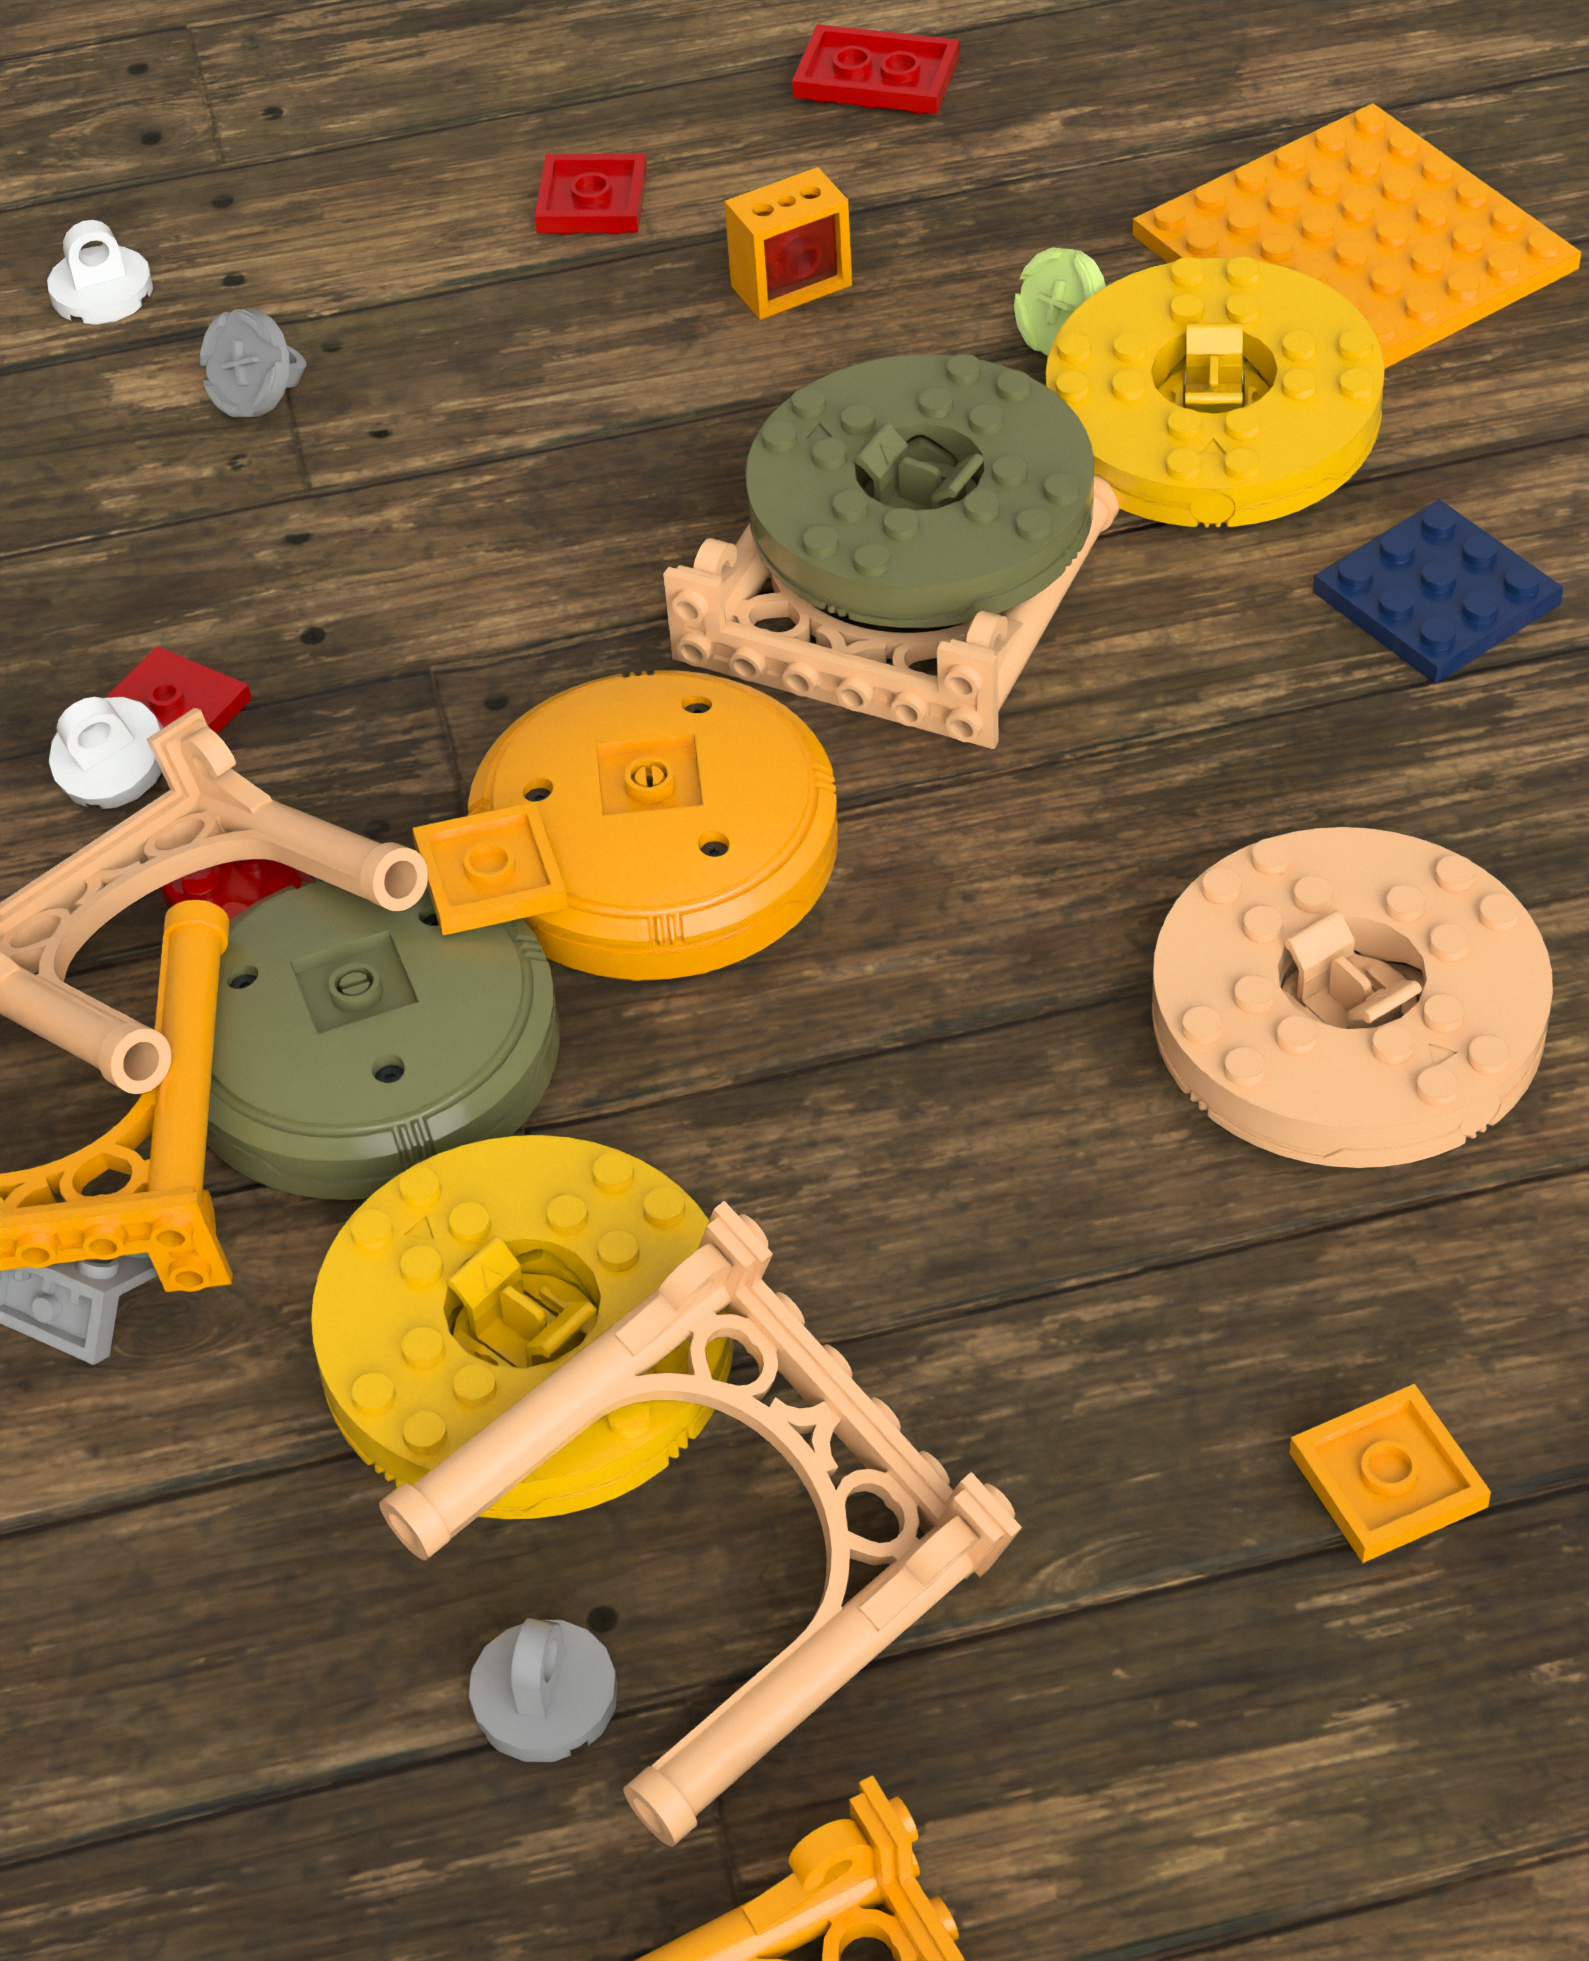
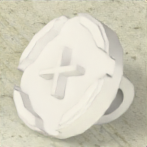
M82 221L74 225L66 233L63 240L65 258L53 267L47 279L52 306L61 317L71 320L70 315L82 317L83 323L98 325L116 322L134 314L143 306L141 299L146 294L150 297L153 285L148 262L138 252L118 246L110 228L100 221ZM97 240L103 242L102 246L80 250L84 244L90 241Z
M90 697L72 704L58 719V732L51 743L49 764L54 780L75 803L88 807L86 804L99 805L102 809L118 808L138 799L156 783L162 772L146 740L163 729L162 724L144 704L125 697Z

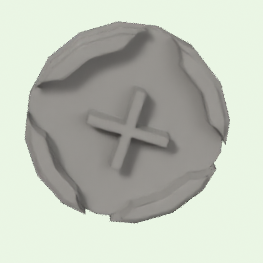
M235 309L232 312H224L217 316L205 332L200 350V366H206L208 380H203L206 393L218 409L231 417H260L273 410L284 395L285 389L295 387L299 383L307 366L306 360L302 355L286 345L284 335L275 321L259 310Z
M527 1618L523 1624L506 1629L484 1647L471 1670L469 1700L478 1727L485 1733L486 1739L499 1752L524 1762H555L571 1756L570 1750L580 1747L586 1741L589 1746L603 1734L616 1710L618 1683L607 1648L587 1629L564 1620Z

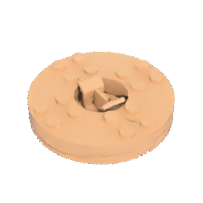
M1350 827L1316 828L1296 831L1263 839L1226 856L1195 879L1177 899L1161 928L1154 953L1152 998L1154 1033L1162 1058L1180 1089L1184 1093H1191L1190 1100L1192 1102H1199L1200 1110H1208L1209 1118L1235 1136L1267 1151L1307 1163L1352 1168L1399 1165L1434 1157L1465 1144L1466 1137L1474 1139L1476 1138L1477 1131L1484 1133L1487 1128L1486 1124L1495 1125L1516 1105L1535 1076L1544 1051L1553 994L1552 969L1542 935L1527 910L1500 881L1466 857L1434 843L1390 831Z

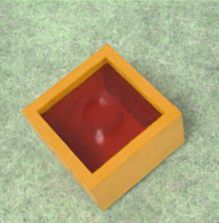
M819 167L724 201L731 287L759 320L852 286L848 199Z

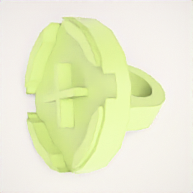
M1052 247L1036 254L1024 267L1019 279L1024 280L1021 287V294L1015 293L1014 311L1017 328L1026 344L1035 351H1041L1048 356L1055 337L1070 315L1083 302L1106 287L1104 277L1096 262L1081 250Z

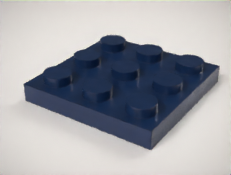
M1438 499L1315 574L1313 593L1436 684L1560 605L1563 586Z

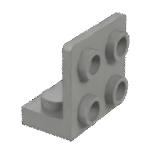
M148 1253L123 1255L110 1260L91 1259L52 1264L45 1268L27 1267L0 1271V1324L94 1365L110 1356L119 1296L158 1276Z

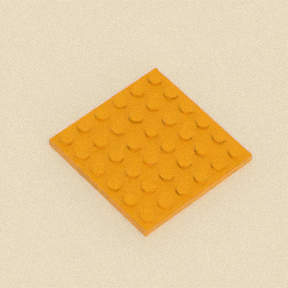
M1374 103L1133 218L1132 235L1167 263L1175 262L1183 257L1202 259L1247 256L1254 258L1256 261L1280 265L1299 271L1333 288L1347 298L1370 323L1383 353L1384 369L1578 270L1581 258V251Z

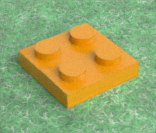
M536 801L412 828L415 849L427 864V887L443 936L568 908L567 891Z
M1415 1384L1291 1437L1290 1455L1362 1563L1488 1508L1491 1491Z

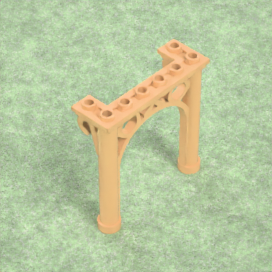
M1094 475V511L1090 533L1082 550L1077 552V558L1072 560V564L1066 567V571L1056 581L1031 599L998 614L980 611L971 622L946 629L919 633L885 632L858 627L836 619L798 597L786 588L762 561L754 545L749 523L735 545L708 538L701 545L693 568L679 565L677 569L668 567L664 572L672 659L691 666L734 676L745 681L791 692L798 696H805L852 711L898 722L909 727H916L955 738L962 742L995 749L999 742L998 712L1098 535L1111 526L1119 512L1118 500L1110 488L1111 485L1104 478ZM768 577L771 578L774 593L757 595ZM790 617L796 624L794 628L785 632H772L754 626L763 619ZM810 635L816 637V644L810 643ZM937 658L938 675L918 672L910 669L909 666L918 661ZM887 659H892V665L886 664Z
M193 708L146 739L170 788L168 792L0 902V1014L100 1069L103 1077L108 1082L132 1094H141L154 1089L167 1075L171 1064V1048L167 1039L158 1031L64 983L69 964L79 949L100 927L123 909L154 890L181 877L215 865L248 859H267L286 864L391 911L406 910L416 904L422 897L428 882L427 864L417 851L394 842L378 843L272 800L268 794L231 769L236 765L234 756L224 741L214 731L209 729L201 710Z
M725 1201L713 1210L697 1251L685 1259L656 1291L413 1485L406 1482L402 1483L379 1502L385 1520L400 1541L418 1558L427 1560L447 1544L452 1537L591 1424L618 1408L650 1400L687 1401L724 1412L758 1432L785 1457L807 1488L821 1521L827 1556L823 1595L812 1622L792 1644L651 1767H646L623 1788L628 1803L639 1819L660 1841L670 1847L676 1845L697 1826L696 1816L959 1582L964 1578L967 1579L974 1572L981 1577L989 1570L1022 1528L1014 1519V1509L1005 1495L991 1484L983 1485L972 1472L960 1481L954 1491L951 1489L948 1474L939 1461L928 1452H918L900 1432V1422L889 1406L878 1398L873 1397L870 1399L853 1381L852 1370L845 1358L832 1346L827 1344L822 1346L804 1327V1317L797 1305L784 1293L777 1292L774 1294L764 1283L762 1277L773 1255L768 1249V1240L762 1229L753 1219L745 1214L738 1216ZM722 1310H724L727 1313L723 1315H717ZM719 1337L736 1339L744 1345L746 1351L754 1356L757 1361L760 1373L758 1379L748 1385L741 1386L712 1380L706 1360L705 1346L708 1342ZM685 1340L690 1342L686 1356L689 1375L676 1373L643 1375ZM778 1370L811 1407L795 1408L785 1405L776 1397L770 1407L761 1403L760 1400L770 1390ZM833 1432L866 1467L864 1470H856L843 1477L837 1489H835L830 1479L838 1469V1465L831 1455L830 1440ZM811 1433L808 1444L800 1434ZM863 1491L880 1497L886 1507L891 1509L898 1519V1537L890 1542L877 1543L849 1532L845 1510L847 1497L855 1492ZM918 1526L925 1533L920 1539L916 1537ZM850 1558L870 1565L889 1564L884 1571L841 1607L847 1587Z

